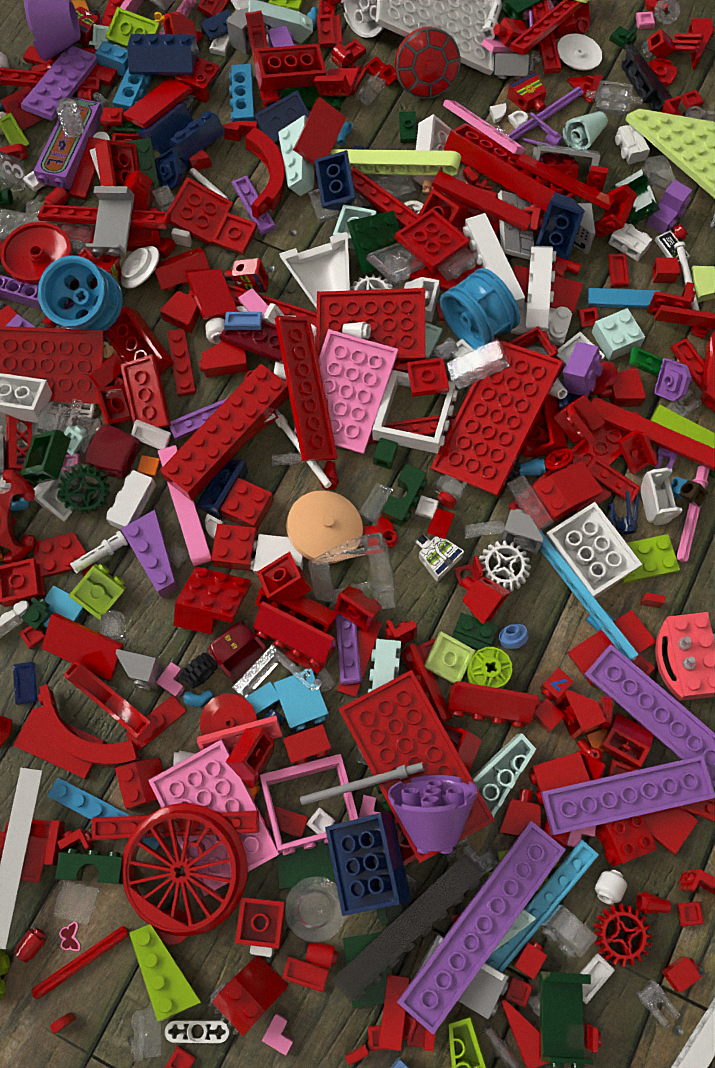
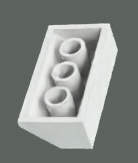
M434 114L418 124L416 150L445 151L444 147L452 129ZM413 175V179L422 186L423 180L433 182L436 175Z

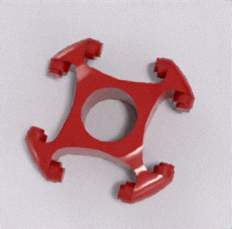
M13 469L3 471V480H6V483H11V488L0 490V546L10 549V551H7V554H4V564L21 561L36 544L34 535H24L21 538L22 542H20L14 534L11 520L14 495L21 494V498H24L25 501H34L35 490L22 475Z

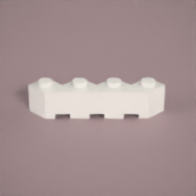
M531 246L526 327L539 326L540 328H548V323H552L553 312H549L550 302H553L554 291L550 290L551 282H554L555 271H552V262L556 261V251H553L551 246Z

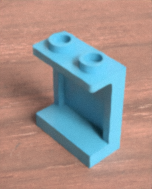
M312 669L274 682L291 731L301 732L307 729V725L315 723V725L321 724L329 717Z

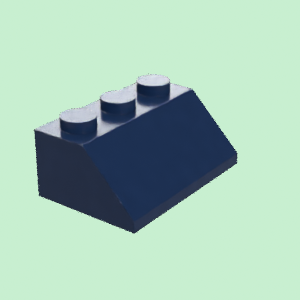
M210 111L202 113L200 118L190 122L185 129L178 131L170 139L169 150L173 147L177 148L179 157L188 161L190 157L201 149L203 150L225 133L218 115Z
M555 192L549 202L535 246H551L553 251H556L557 257L568 260L585 210L571 197Z

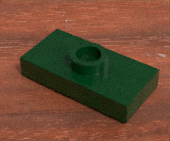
M399 112L400 143L417 142L416 112Z

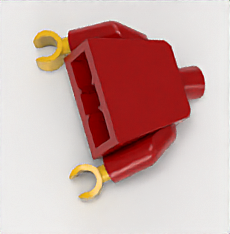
M156 12L154 14L155 21L161 25L163 24L165 34L195 35L196 42L202 41L203 34L201 31L195 30L193 20L186 18L180 12L164 13V15Z

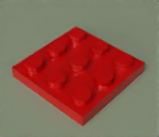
M187 177L167 211L172 216L169 224L180 230L188 231L191 236L211 245L225 213H229L233 202Z
M433 208L395 233L394 237L431 271L468 246L470 239Z
M196 566L175 602V609L233 623L251 586V580Z

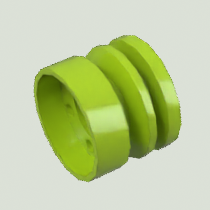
M496 647L482 648L472 656L467 669V680L472 684L503 689L511 677L512 662L509 656L501 649ZM493 666V671L487 672V669Z

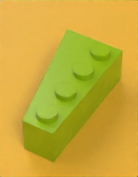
M149 924L129 932L157 1023L201 1003L152 925Z
M471 1013L450 1020L448 1025L452 1068H488Z

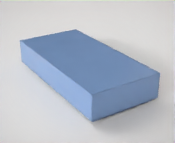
M226 312L225 330H261L262 312Z

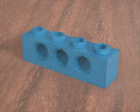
M251 64L231 65L232 72L229 73V81L232 83L229 86L230 96H233V99H230V106L233 109V112H231V122L255 121Z
M128 68L112 102L114 108H123L124 111H127L145 97L147 88L151 85L153 75L129 74Z

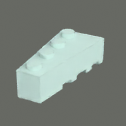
M305 115L278 132L288 188L299 196L314 188L315 168L313 164L293 150L307 121Z
M377 639L376 649H372L371 661H375L374 669H370L369 681H373L372 689H368V693L398 677L401 641Z
M522 733L515 735L471 777L493 817L536 750Z

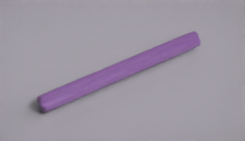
M578 86L536 116L545 121L583 95V90ZM531 118L507 136L515 141L540 123Z

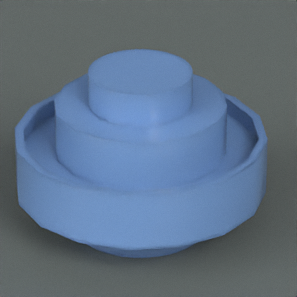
M521 624L509 625L499 634L501 645L507 649L520 648L529 638L527 628Z

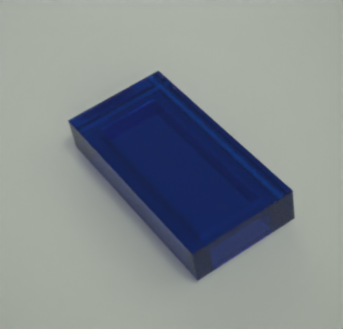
M32 661L13 665L15 704L37 702L35 663Z

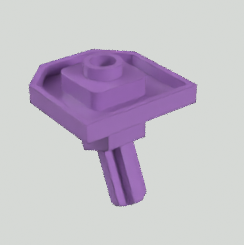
M663 358L654 394L676 402L686 396L689 384L692 382L688 366L669 358Z

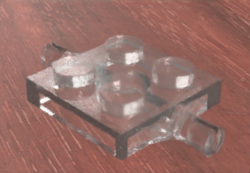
M602 80L599 82L597 91L587 90L585 96L595 98V111L620 115L629 114L632 103L642 105L643 97L633 96L632 84Z

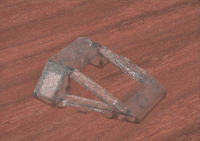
M382 532L361 535L308 562L316 600L336 603L338 595L346 588H334L329 563L369 555L373 581L351 585V587L358 588L361 591L374 588V598L372 599H375L380 604L381 610L396 607L393 570L388 545ZM361 545L364 546L363 548L350 550Z

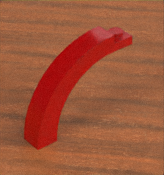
M261 10L245 13L254 67V49L268 48ZM277 89L259 90L263 109L279 101Z
M254 127L245 137L246 150L253 153L264 163L270 175L267 186L252 203V216L259 219L268 209L274 211L279 204L284 192L285 179L284 161L281 152L269 136Z
M76 660L63 674L68 681L117 720L141 743L153 735L156 725L79 661Z
M48 684L39 687V702L41 705H44L36 708L39 720L50 738L63 750L82 761L98 766L120 767L140 761L137 747L133 740L115 744H97L74 735L67 728L59 714L53 689Z

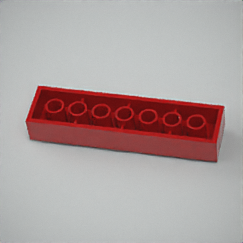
M468 123L450 131L444 147L445 151L458 152L461 155L463 164L471 166L478 173L488 176L491 181L503 185L506 190L516 193L519 198L531 202L532 205L539 206L545 212L555 192L575 200L577 195L517 166L516 162L520 155L512 153Z
M260 364L159 470L163 479L192 501L289 397L287 383Z

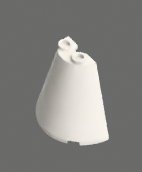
M347 232L331 236L330 243L300 253L297 252L296 248L279 253L282 261L316 309L318 291L350 290Z

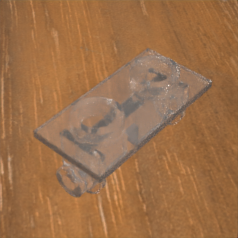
M380 72L375 77L371 75L366 82L368 84L366 88L362 86L357 93L359 97L356 102L360 99L364 106L370 105L376 97L373 92L378 95L382 88H384L385 81L382 78H378Z

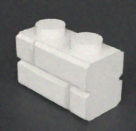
M631 125L621 126L615 136V142L621 148L622 158L626 159L628 164L646 160L650 149L644 136Z
M625 223L623 228L612 233L609 244L638 262L650 247L652 239L647 233H641L635 229L632 224Z

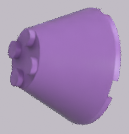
M448 775L411 778L410 783L402 785L400 781L388 791V799L413 844L417 847V852L423 854L430 851L448 854L453 851V847L459 841L477 797V787L473 782L469 781V784L462 782L460 777Z

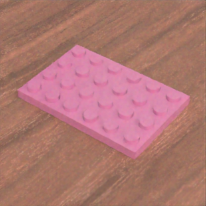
M328 329L318 361L335 446L364 455L399 350Z
M219 740L148 780L161 808L178 803H192L208 807L216 812L258 810L245 782L226 763L230 752L224 740ZM259 812V833L238 834L246 852L248 872L280 854ZM200 835L190 836L189 843L198 840ZM205 835L202 843L205 845V849L208 850L219 842L220 838L218 835ZM177 836L181 849H183L185 836ZM223 843L193 865L197 866L229 858L225 845ZM190 847V854L193 857H197L199 854L198 848ZM230 862L194 870L196 872L231 878ZM195 877L214 891L227 884V882ZM201 889L204 896L209 894L203 889Z

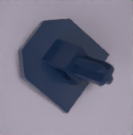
M174 147L155 159L159 183L165 190L171 191L179 186L183 172L191 167L189 160L179 159L178 150Z

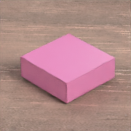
M653 11L636 13L635 18L638 30L654 28Z

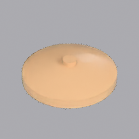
M313 491L303 495L293 504L287 517V534L293 547L305 558L317 563L332 564L347 559L354 553L362 539L363 524L359 512L349 500L334 492Z

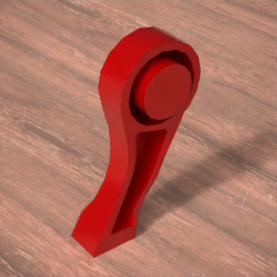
M715 331L706 343L703 390L699 399L700 402L714 412Z

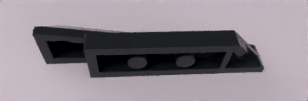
M625 44L626 57L625 61H622L621 66L641 101L643 103L649 102L652 111L661 112L665 100L673 97L637 48L633 45Z

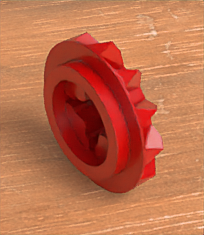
M561 448L548 454L544 464L547 470L556 472L557 470L567 468L569 464L573 463L575 457L572 450Z

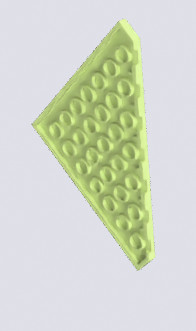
M637 109L627 114L625 120L715 198V122L645 109Z

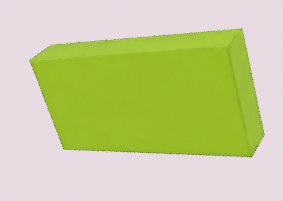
M11 113L0 118V128L10 145L23 144L25 147L30 145Z

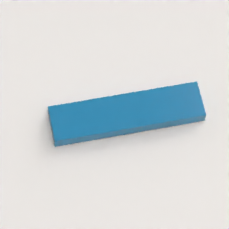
M588 288V307L647 309L654 292H660V290Z

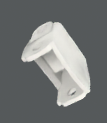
M669 468L654 469L646 472L640 488L647 521L656 526L669 523L682 512V508L675 505L669 481L672 469Z

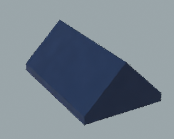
M184 103L177 104L148 128H141L137 135L142 139L151 138L153 148L162 155L169 150L170 139L178 131L185 129L193 119Z
M345 150L315 159L322 208L341 211L343 204L351 205L356 200L348 151Z
M229 460L209 482L196 507L222 519L223 516L220 508L237 478L244 480L249 473L246 463L243 460Z

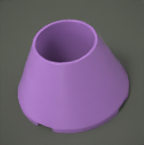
M24 0L29 30L33 31L36 39L33 40V43L43 61H49L80 39L79 20L71 0Z

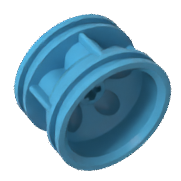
M64 256L52 262L43 272L38 285V300L45 315L53 322L69 329L106 331L116 322L122 309V291L117 280L104 269L80 256ZM96 277L97 286L95 289H91L90 282ZM74 279L79 281V288L77 290H71L70 283ZM68 299H72L74 301L73 307L65 310V302ZM87 310L88 314L80 318L81 313Z
M485 268L477 269L465 280L450 288L440 297L441 311L451 331L459 340L463 339L477 353L483 352L493 344L494 335L507 334L520 323L519 308L511 291L495 273Z

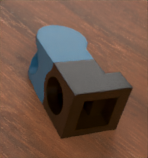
M674 477L670 484L674 497L690 502L697 507L701 506L708 495L706 489L697 482Z

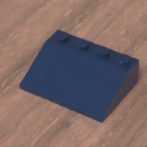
M393 812L378 813L325 827L342 916L411 901Z

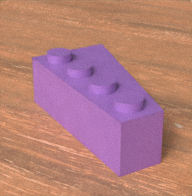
M154 509L121 528L156 591L163 598L178 589V584L160 519Z

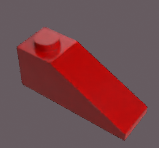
M692 18L688 34H703L705 37L698 52H690L692 69H696L711 36L714 35L715 26L712 25L711 18Z
M504 998L499 999L525 1067L537 1068L549 1063L541 1061L540 1032Z

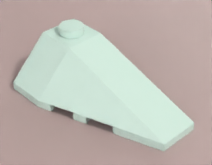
M248 0V13L261 10L264 23L273 28L286 25L288 31L292 32L293 39L301 44L313 32L312 19L299 11L258 0Z

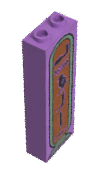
M74 97L68 100L34 169V174L39 183L65 189L71 188L88 139L94 136L100 125V115L103 114L100 102Z

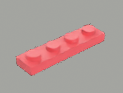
M272 716L197 737V744L200 751L219 740H224L230 751L234 749L246 728H263L272 739L282 737L283 734L277 716Z

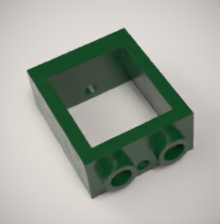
M60 430L33 435L20 475L35 484L57 480L71 438L64 435V432Z

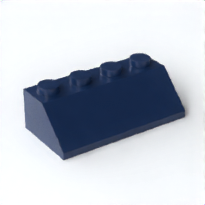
M131 34L127 45L129 74L193 75L199 53L195 35Z

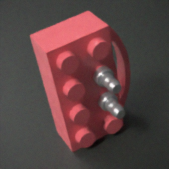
M708 612L667 617L658 632L655 647L656 662L664 683L679 701L715 697V641ZM663 637H666L668 660L675 681L670 678L664 665L662 656Z

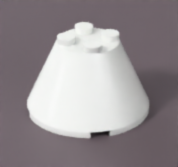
M341 0V3L344 2L345 19L357 35L364 38L374 37L384 29V27L376 24L377 0Z

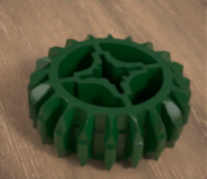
M78 464L79 469L75 470L74 466H71V473L67 470L64 471L67 477L60 476V480L64 483L57 484L58 488L61 489L57 493L59 496H62L60 501L65 502V508L71 507V512H75L78 509L80 515L83 513V510L86 511V514H90L89 509H93L96 512L97 505L103 508L101 501H108L104 495H110V491L107 490L110 484L105 483L108 478L103 476L104 472L102 470L97 472L96 466H93L90 470L89 464L85 465V469H83L81 464ZM85 476H91L99 483H89L86 481ZM78 477V483L69 488L71 482ZM83 483H84V485H85L86 488H87V489H86V492H85V496H84L83 492L81 491V489H82L81 487L83 486ZM99 490L95 498L89 501L90 495ZM69 495L81 496L83 502H77Z

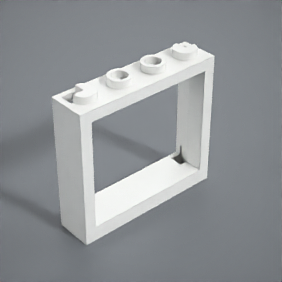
M392 370L373 425V440L379 441L380 438L397 442L400 446L438 454L440 446H443L445 442L444 431L447 432L450 421L448 416L452 417L454 406L452 402L457 400L458 391L455 390L456 383L448 381L449 392L441 393L446 394L435 437H428L385 427L397 385L410 387L408 373Z

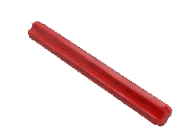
M125 926L119 927L32 988L31 993L36 1000L40 999L129 936L127 928Z

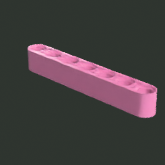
M176 445L158 450L162 467L178 451ZM168 483L193 566L210 562L211 553L194 499L192 501Z

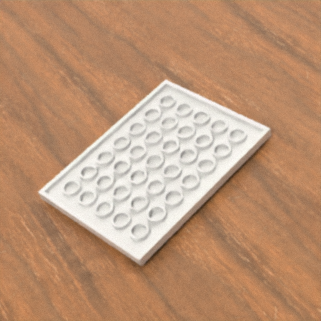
M377 0V25L404 37L422 27H438L451 35L457 43L461 63L487 75H491L494 71V53H491L482 46L483 38L481 37L484 21L489 17L494 0Z

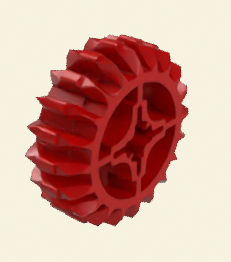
M618 904L617 909L614 905H610V912L607 909H602L605 917L601 915L596 916L600 924L593 923V927L598 928V932H592V936L598 937L599 940H595L593 943L596 946H602L597 952L599 954L606 952L604 959L609 961L612 958L613 965H617L620 960L622 967H626L627 961L630 966H634V958L641 962L642 957L640 953L645 956L648 955L644 947L652 946L651 943L646 942V938H652V934H646V930H649L651 927L650 925L642 924L646 921V917L638 918L639 910H634L632 913V906L627 905L624 911L623 904ZM619 916L629 918L636 927H625ZM613 919V931L606 936L607 925ZM619 930L624 932H630L626 934V937H624L625 940L620 938H614L618 936V933H620ZM638 935L637 944L631 951V939ZM608 943H619L625 954L614 952Z

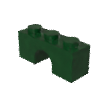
M406 464L398 478V487L406 490L407 495L403 498H395L389 495L381 511V517L400 527L403 526L404 522H408L412 514L410 512L412 506L416 507L420 496H418L420 490L424 491L427 486V473Z
M67 849L66 853L59 852L55 879L82 881L85 868L93 864L98 870L97 882L123 884V857H121V853L108 852V856H102L100 851L87 850V854H79L80 850Z

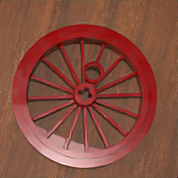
M172 804L148 815L131 834L122 859L123 886L132 908L147 924H151L153 928L175 936L202 934L224 922L239 904L247 881V857L238 833L222 815L198 804ZM177 818L187 819L182 854H180L173 820ZM192 820L204 824L206 827L199 839L189 843ZM163 821H168L175 856L156 828ZM211 829L218 835L220 841L206 850L202 840L208 830ZM150 831H152L169 859L142 842ZM223 843L225 845L229 858L197 866L193 865ZM191 846L198 848L199 854L197 857H193L190 854L189 849ZM139 847L168 866L136 860ZM228 862L231 864V878L194 871ZM135 865L169 872L136 879ZM182 866L185 868V873L183 875L180 873V867ZM171 876L145 896L140 894L137 883ZM195 877L229 883L230 886L226 897H223ZM173 880L158 906L147 899ZM193 883L221 902L220 907L214 913H211ZM176 884L171 915H169L161 907ZM187 886L207 917L194 921ZM181 888L188 922H181L175 918Z

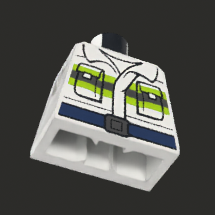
M423 534L416 541L422 548L419 553L420 561L437 582L464 554L461 548L447 539L437 536L429 540Z

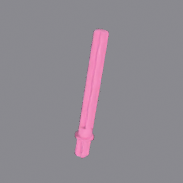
M703 465L699 466L693 482L700 483L704 488L708 486L707 479L710 469ZM689 503L676 559L680 562L688 561L701 506L697 507L692 503Z

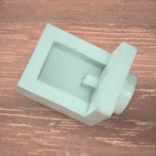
M93 24V41H89V44L94 45V48L98 49L103 41L110 42L105 38L109 27Z

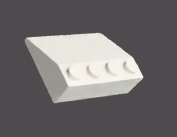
M595 502L546 533L547 539L594 598L609 590L642 565Z

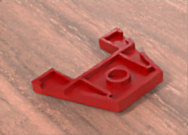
M74 532L36 541L33 558L36 560L40 596L35 597L36 600L46 597L44 578L74 571L70 563L87 554ZM94 564L82 570L83 577L87 574V572L92 568Z

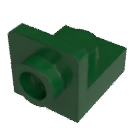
M619 26L610 35L609 41L623 49L625 44L633 45L637 38L636 32L638 28L634 27L631 31H628Z
M33 597L31 599L33 602L32 606L21 619L36 631H39L53 612L48 609L50 605L42 598L38 601Z

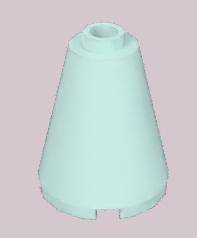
M598 111L567 121L566 126L563 128V138L566 145L572 148L587 150L607 126V116L603 112Z

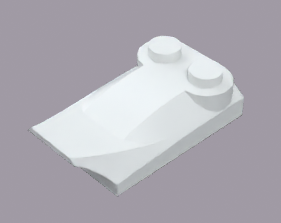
M524 302L523 308L519 309L520 323L511 330L513 334L523 335L535 328L526 327L527 302ZM549 307V312H553L552 323H548V328L540 329L546 331L551 344L562 346L572 313L566 307H558L557 309Z

